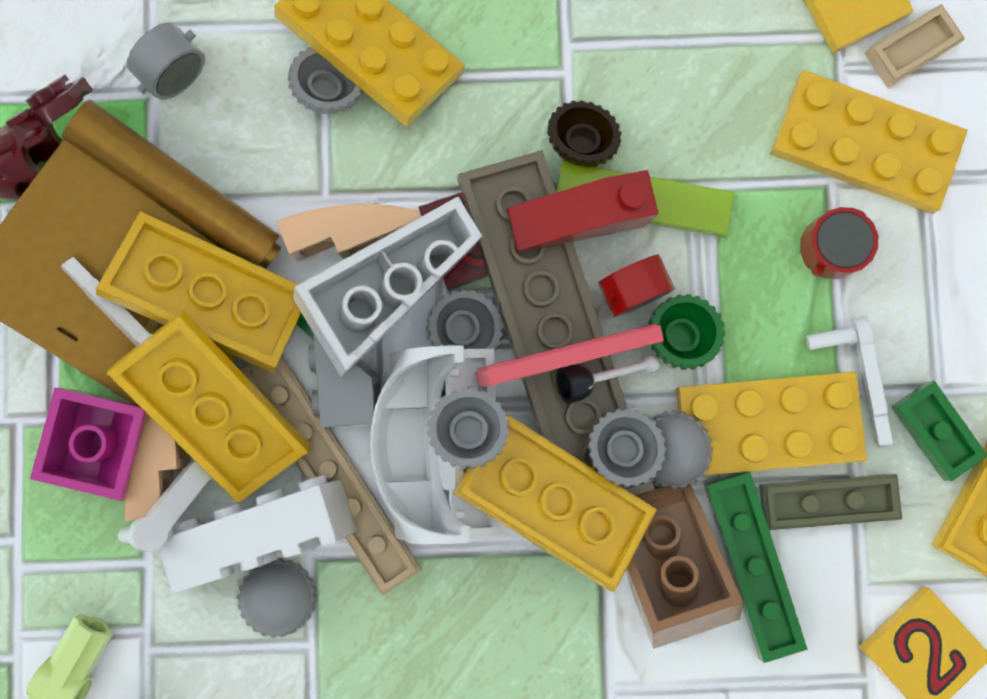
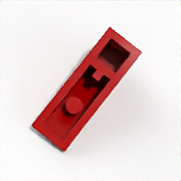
M648 170L599 179L507 208L517 253L643 228L659 214Z

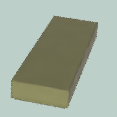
M897 474L759 484L761 506L769 530L902 519Z

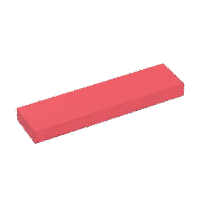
M653 324L480 367L474 372L478 387L492 386L664 341L660 325Z

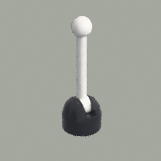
M648 355L642 362L592 374L589 369L581 365L562 367L556 372L557 390L561 399L566 404L575 403L590 396L593 390V383L643 370L653 373L659 369L660 361L656 356Z

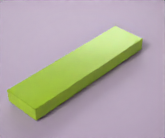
M562 161L556 193L599 179L628 173L594 166L580 167ZM650 177L659 214L648 224L723 238L728 235L735 192Z

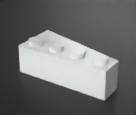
M459 197L454 198L294 287V302L341 378L446 276L481 239L480 231Z
M321 475L298 483L301 491L284 496L283 489L256 497L258 504L256 507L242 511L239 503L214 511L215 521L200 525L198 518H194L173 525L171 528L173 535L168 536L165 544L159 549L172 594L225 578L240 570L243 572L277 560L281 556L287 558L319 545L325 546L337 542L356 532L357 527L350 511L342 480L327 482L326 476Z

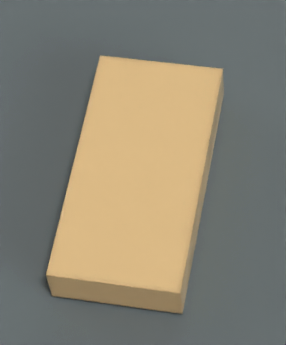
M941 3L871 46L864 54L886 87L890 88L958 46L965 40V37Z

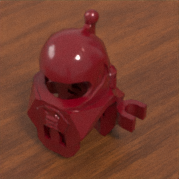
M66 74L52 81L25 100L30 108L11 117L5 122L6 125L0 128V199L17 202L41 169L37 164L40 161L47 162L63 140L56 133L52 122L77 107L84 99L83 97L93 91L84 77L67 85L65 83L69 78Z

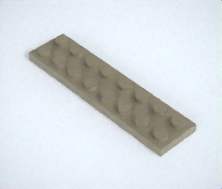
M537 151L458 174L457 180L468 214L482 235L478 241L479 249L515 359L603 337L604 335L573 242L516 252L507 208L556 193L543 151ZM610 355L574 364L589 369L592 374L614 369ZM558 369L523 377V385L539 434L593 468L592 459L588 457L590 450L587 448V444L590 443L589 434L593 432L592 427L598 424V420L601 417L604 418L608 412L614 413L616 409L624 411L627 408L618 377L593 383V390L590 396L582 401L566 404L558 393L556 386V372ZM651 478L648 483H640L637 487H633V485L627 488L623 487L635 496L654 490Z

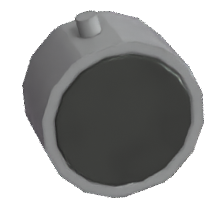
M165 23L147 31L137 40L127 58V68L141 83L137 87L141 93L145 94L148 90L154 97L166 100L182 93L196 80L205 64V55L192 42L196 37L195 33L189 29L185 34L174 24Z

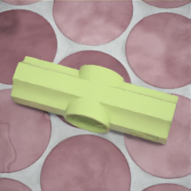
M83 614L75 616L53 655L44 661L31 678L26 689V694L29 696L28 699H84L93 682V679L89 676L114 633L108 627L109 624L96 617H89Z

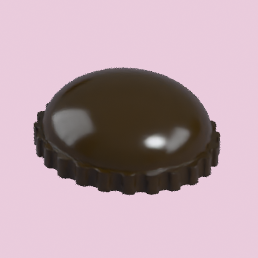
M580 100V102L571 101V103H564L562 107H557L556 112L551 114L547 131L549 143L553 145V150L568 163L580 167H597L599 164H605L607 160H612L613 155L617 154L620 147L622 133L619 131L620 125L615 122L616 118L611 116L608 110H604L601 105H595L593 102L587 103L584 100Z

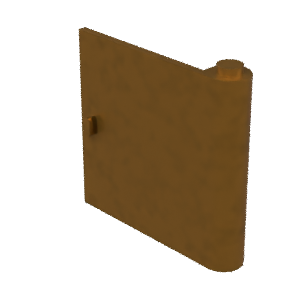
M87 100L68 122L62 134L64 140L0 224V321L125 400L138 405L107 374L113 364L136 347L135 344L65 273L61 265L71 257H74L100 282L140 211L257 266L260 264L266 269L282 247L275 243L279 237L278 233L92 100ZM125 308L146 328L150 318Z

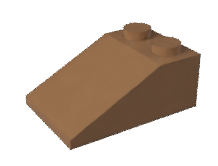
M688 484L685 488L678 486L676 489H673L671 486L660 487L636 495L656 508L657 511L625 572L653 649L740 620L743 607L742 598L692 486Z

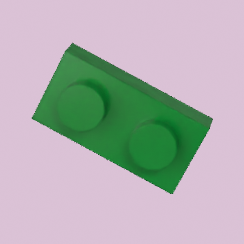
M935 381L926 382L891 406L943 481L955 480L987 457V453Z

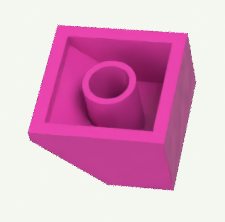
M54 388L30 479L119 501L124 500L147 413L140 406L120 399L81 390Z

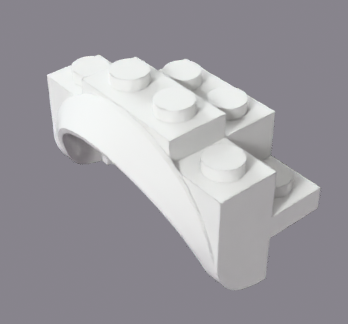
M464 345L409 348L390 354V375L378 397L372 419L371 459L377 486L395 520V538L414 544L471 543V538L501 536V523L453 494L467 468L452 467L449 462H443L441 456L435 454V448L431 447L429 443L430 437L427 435L429 430L427 422L431 419L430 412L435 409L437 402L442 401L441 394L445 381L446 396H449L452 391L459 392L463 388L466 390L475 388L479 392L485 391L489 396L493 395L496 401V385L478 387L474 372L477 371V368L495 364L494 349H464ZM444 490H449L450 506Z

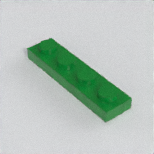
M742 472L704 484L734 582L743 601V610L759 659L766 663L808 650L751 472Z

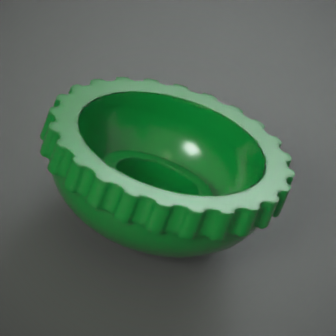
M678 294L675 298L669 297L653 311V316L648 321L649 325H660L664 339L662 342L651 344V350L656 352V357L661 358L664 364H670L675 369L679 367L681 370H686L687 368L694 370L698 366L703 367L707 362H711L721 351L720 347L724 344L723 337L725 336V331L723 330L724 322L720 319L721 314L716 312L715 306L709 305L707 300H701L699 296L692 297L690 294L685 296Z

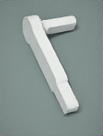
M71 257L61 265L65 273L135 346H138L151 336L124 307L96 295V287L99 281L74 257Z
M866 316L853 318L850 323L851 327L806 335L808 350L840 344L855 345L876 444L878 447L893 445L888 409L869 319Z
M195 460L190 461L144 517L136 519L131 526L123 527L119 531V541L123 544H131L134 549L140 552L159 550L168 538V531L212 477Z

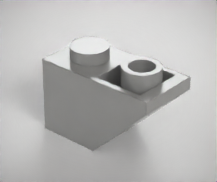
M313 336L314 344L308 347V363L311 372L316 371L317 389L312 391L311 403L314 416H320V428L372 424L375 406L380 395L379 374L360 359L341 378L317 337Z

